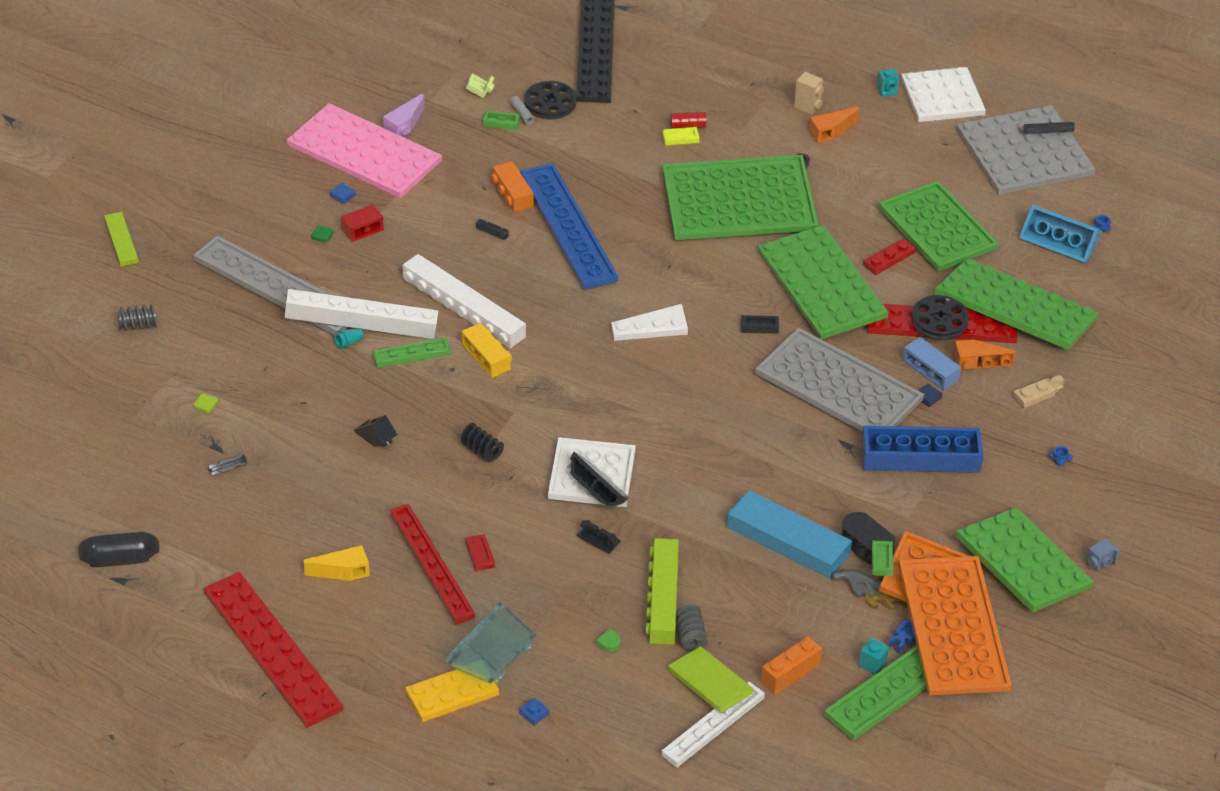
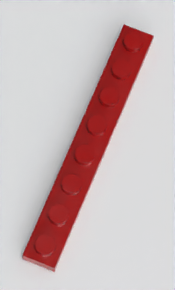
M406 504L391 509V517L455 624L458 625L475 619L474 610L410 505Z

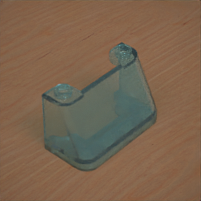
M499 602L444 659V662L449 667L488 683L493 681L498 683L505 675L504 669L521 651L526 653L534 645L531 641L536 634L503 603Z

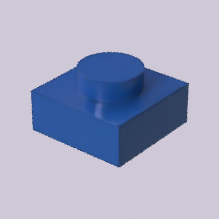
M534 697L519 709V714L535 726L549 715V709Z

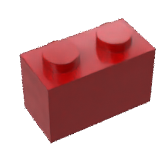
M370 205L341 216V229L349 240L354 242L384 231L383 216L374 205Z

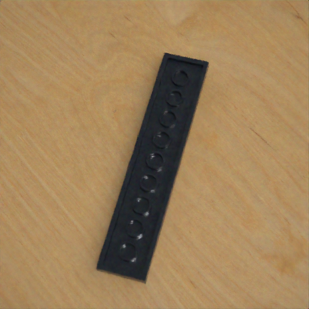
M581 0L576 102L611 103L615 0Z

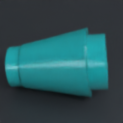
M360 328L340 330L335 334L334 339L339 348L345 349L362 340L364 334Z

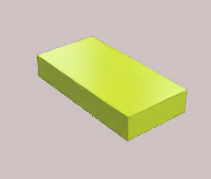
M697 127L662 130L665 146L699 143L700 141Z

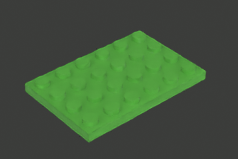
M939 181L881 201L878 204L881 212L938 272L960 264L965 259H973L994 251L999 247V243Z
M1017 507L956 532L955 537L971 553L979 556V560L1032 613L1093 587L1094 581Z

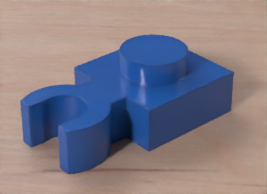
M905 619L894 630V635L889 639V647L893 644H898L897 652H901L904 649L905 643L911 646L916 641L911 621Z

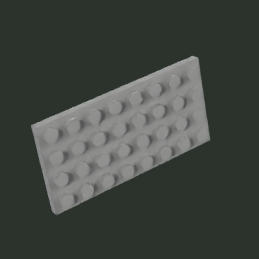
M800 328L755 369L756 375L862 432L863 426H898L923 401L924 394Z

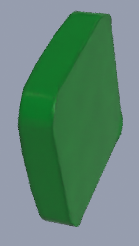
M318 225L311 234V238L321 242H328L334 234V230Z

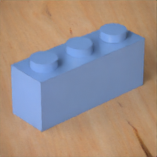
M921 337L904 347L903 361L944 391L959 381L961 367Z

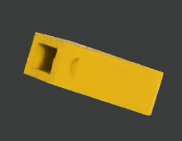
M362 545L303 560L305 576L347 581L370 576L369 561Z

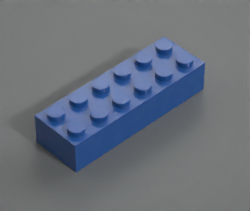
M863 426L861 443L864 470L981 472L983 450L980 428Z

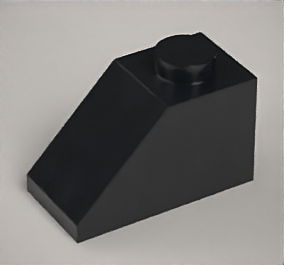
M386 415L367 420L354 429L357 435L373 447L380 445L385 447L393 442L392 438L398 435Z

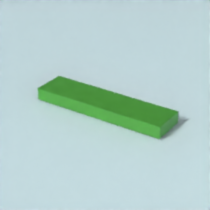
M447 338L373 350V358L377 368L451 355Z

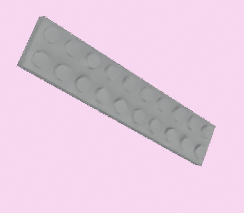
M218 235L193 255L194 261L286 309L288 289L328 294ZM311 322L314 325L330 332L333 335L338 333V331L340 330H346L348 328L345 326Z

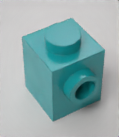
M870 638L860 652L859 667L874 675L880 672L887 663L889 646Z

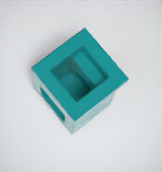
M895 68L878 71L877 88L881 96L898 95L899 76Z

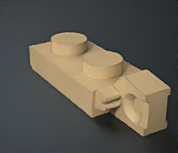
M1061 375L1055 376L1052 379L1046 378L1015 390L1013 397L1023 408L1054 397L1055 393L1064 387L1065 380Z

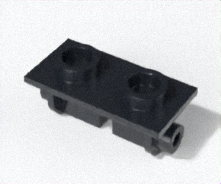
M583 520L580 527H582V530L577 534V537L610 554L621 542L616 537V534L610 533L603 528L599 529V526L591 523L590 520Z

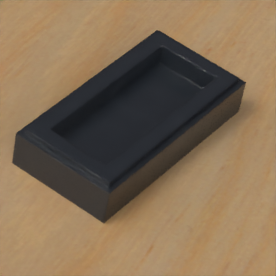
M741 315V333L779 334V316Z

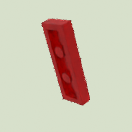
M903 238L864 260L863 266L876 276L913 255L916 248Z

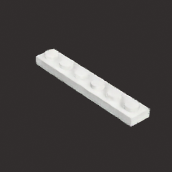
M749 681L747 684L753 688L752 695L722 713H719L716 709L712 710L662 750L661 756L676 768L762 701L765 693Z

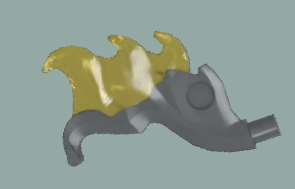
M841 569V571L832 573L833 580H847L857 597L864 595L866 604L871 608H878L875 602L892 610L896 609L893 603H898L908 608L907 602L879 591L883 579L876 580L865 572L855 569Z

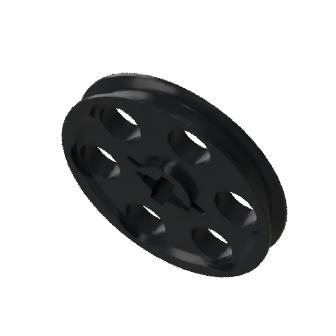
M539 82L529 87L525 92L524 104L530 113L538 118L559 119L569 115L576 107L575 91L562 82Z
M943 295L928 296L919 300L915 304L912 314L913 325L920 333L940 340L952 339L961 335L966 330L969 319L968 311L961 302ZM936 303H942L944 306H937ZM925 308V309H927L928 311L923 312V311H921V310H919V309ZM953 310H958V311H960L961 313L956 314V313H953L952 311H953ZM926 321L929 324H921L920 322ZM959 323L961 326H954L952 324ZM941 328V329H944L945 331H944V332H939V331H937L936 329Z

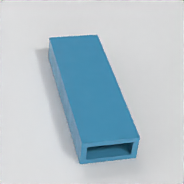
M750 490L739 498L736 506L730 508L726 516L728 519L727 528L829 579L851 552L852 540Z

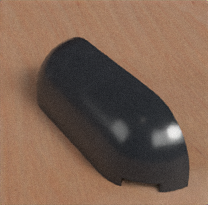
M573 451L570 460H572L570 473L598 501L608 506H618L629 499L626 493L593 463Z
M146 532L93 536L80 543L78 555L80 560L89 563L91 567L139 564L150 561L149 558L159 553L160 544L154 535Z

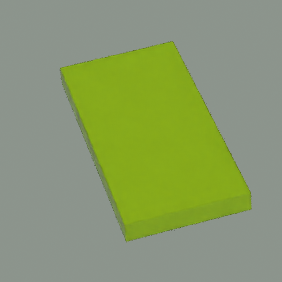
M701 646L668 665L669 672L719 713L724 712L753 694V688Z

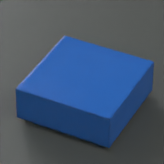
M343 183L330 191V197L342 204H345L355 196V190Z

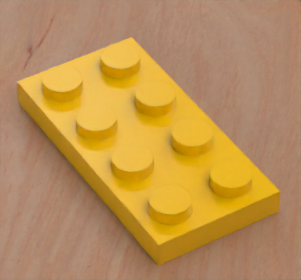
M481 660L405 687V693L421 722H425L498 696L499 688Z

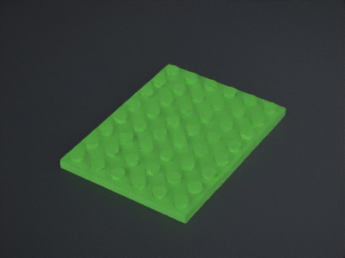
M803 155L663 164L662 170L675 240L802 232L819 226Z

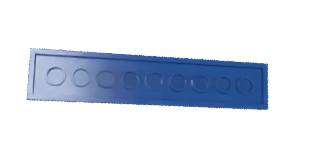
M554 163L521 170V175L534 193V202L583 289L618 282V274Z

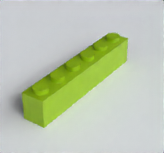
M655 538L654 546H650V558H653V561H649V573L653 574V577L649 576L648 589H652V592H648L647 604H651V607H647V619L651 620V622L646 623V635H650V644L674 645L679 539Z

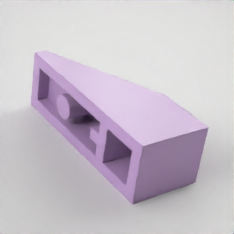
M420 94L383 116V128L402 137L410 133L425 109L424 95Z

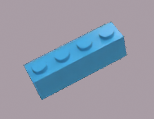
M1032 204L1019 238L1087 263L1098 245L1102 231Z

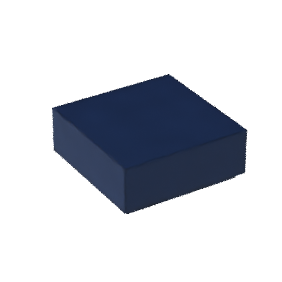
M930 384L918 390L924 394L922 403L928 407L939 401L943 394Z

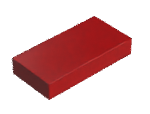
M485 534L465 538L475 571L495 568V561Z

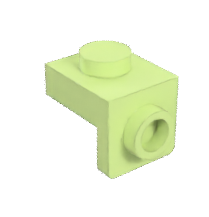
M471 74L465 88L484 98L486 93L490 94L494 87L492 83L494 77L491 76L488 81H485Z

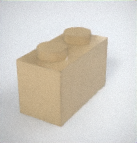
M804 72L797 79L794 108L811 115L821 108V96L824 90L822 78Z

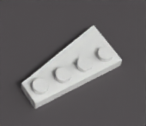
M682 304L611 322L614 341L688 335V327Z

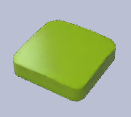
M202 393L195 401L194 408L210 413L218 404V398Z

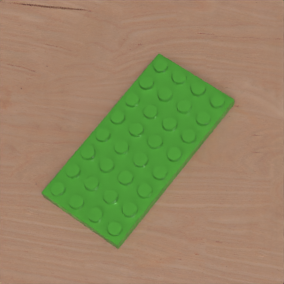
M824 225L758 246L760 255L821 340L888 318L886 308Z
M965 259L935 290L936 295L954 298L969 309L1067 350L1079 340L1099 316L1098 312L1093 311L1089 307H1084L1072 300L1064 299L1058 294L1047 292L1041 287L1030 285L1024 280L1013 278L1007 273L996 271L990 266L979 264L973 259Z

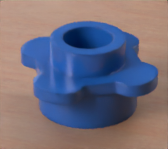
M1099 215L1094 218L1095 224L1093 227L1101 231L1111 230L1110 224L1112 221L1108 216Z
M1058 446L1054 449V452L1049 453V457L1054 459L1058 465H1064L1066 461H1071L1073 458L1069 454L1068 448L1064 446Z

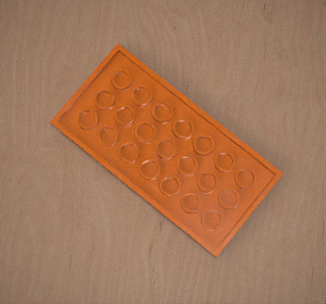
M979 556L899 560L898 567L928 695L1011 691L1012 684Z

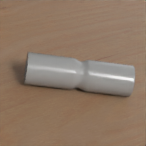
M514 96L510 103L520 114L525 124H532L534 122L533 115L526 108L522 100L518 96Z

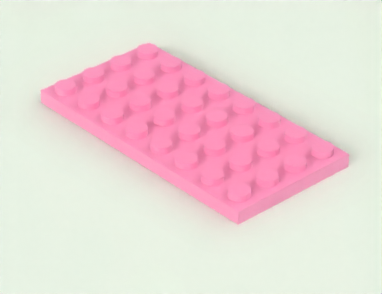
M330 103L287 139L288 146L398 198H402L442 161L441 154Z

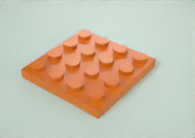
M905 531L893 556V575L884 576L879 591L907 602L898 567L899 560L967 557L968 555Z

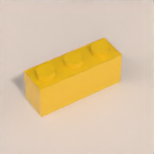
M482 323L462 330L463 347L491 378L511 370L512 356L510 352L502 347L500 341L496 340L490 330L486 329Z

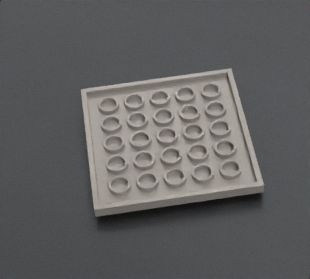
M1052 105L957 124L956 130L998 195L1095 175L1096 169L1070 132L1025 134L1023 132L1024 124L1063 122Z

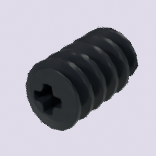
M473 422L469 423L462 432V445L478 454L481 458H484L487 462L496 460L503 452V442L493 438V435L488 434L481 427H476V424Z

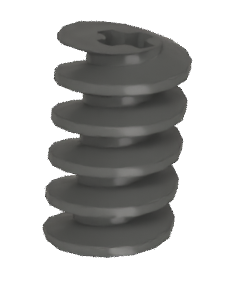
M150 304L149 310H147L145 305L142 306L141 310L135 305L134 311L128 306L126 312L123 307H120L117 313L119 331H121L122 325H124L126 330L132 325L135 330L137 324L143 329L145 323L151 328L154 322L157 327L156 310L153 304Z
M686 605L679 609L676 614L682 647L688 651H693L700 646L704 648L708 642L706 640L707 636L701 609L697 605Z

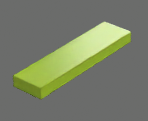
M122 212L104 215L120 267L139 263Z

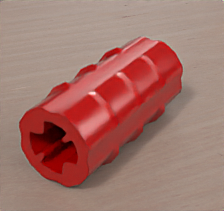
M706 112L670 114L671 129L688 127L706 128Z

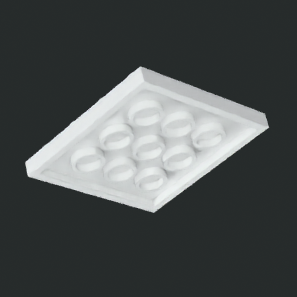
M967 67L901 74V81L918 122L985 115V107Z
M558 437L548 499L605 505L598 501L571 475L572 460H570L573 451L593 463L627 496L629 495L636 445ZM627 500L626 502H624L623 504L618 505V506H619V507H627V502H628V500Z

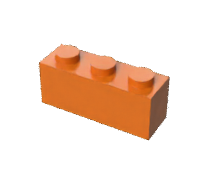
M513 161L493 166V174H491L492 183L496 184L500 195L504 196L507 206H510L513 212L534 207V193Z
M809 636L762 666L761 683L776 695L821 665L822 648Z

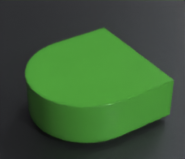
M609 629L596 640V645L606 652H615L621 647V637L612 629Z

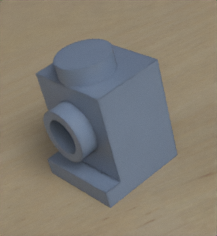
M1105 538L1088 549L1086 562L1091 568L1099 571L1102 568L1108 567L1111 563L1116 565L1120 550Z

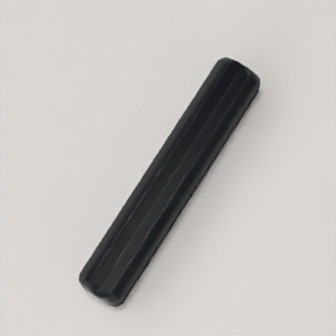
M1073 122L1023 125V132L1025 134L1073 132L1075 130Z

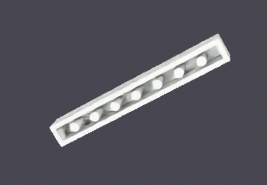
M417 254L403 264V279L473 325L482 323L501 344L512 348L526 337V323L421 255Z
M288 289L285 318L434 339L438 310Z

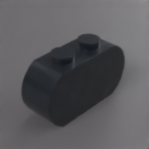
M853 512L843 519L841 536L852 540L851 550L868 564L872 565V541L893 542L894 552V535L868 514Z

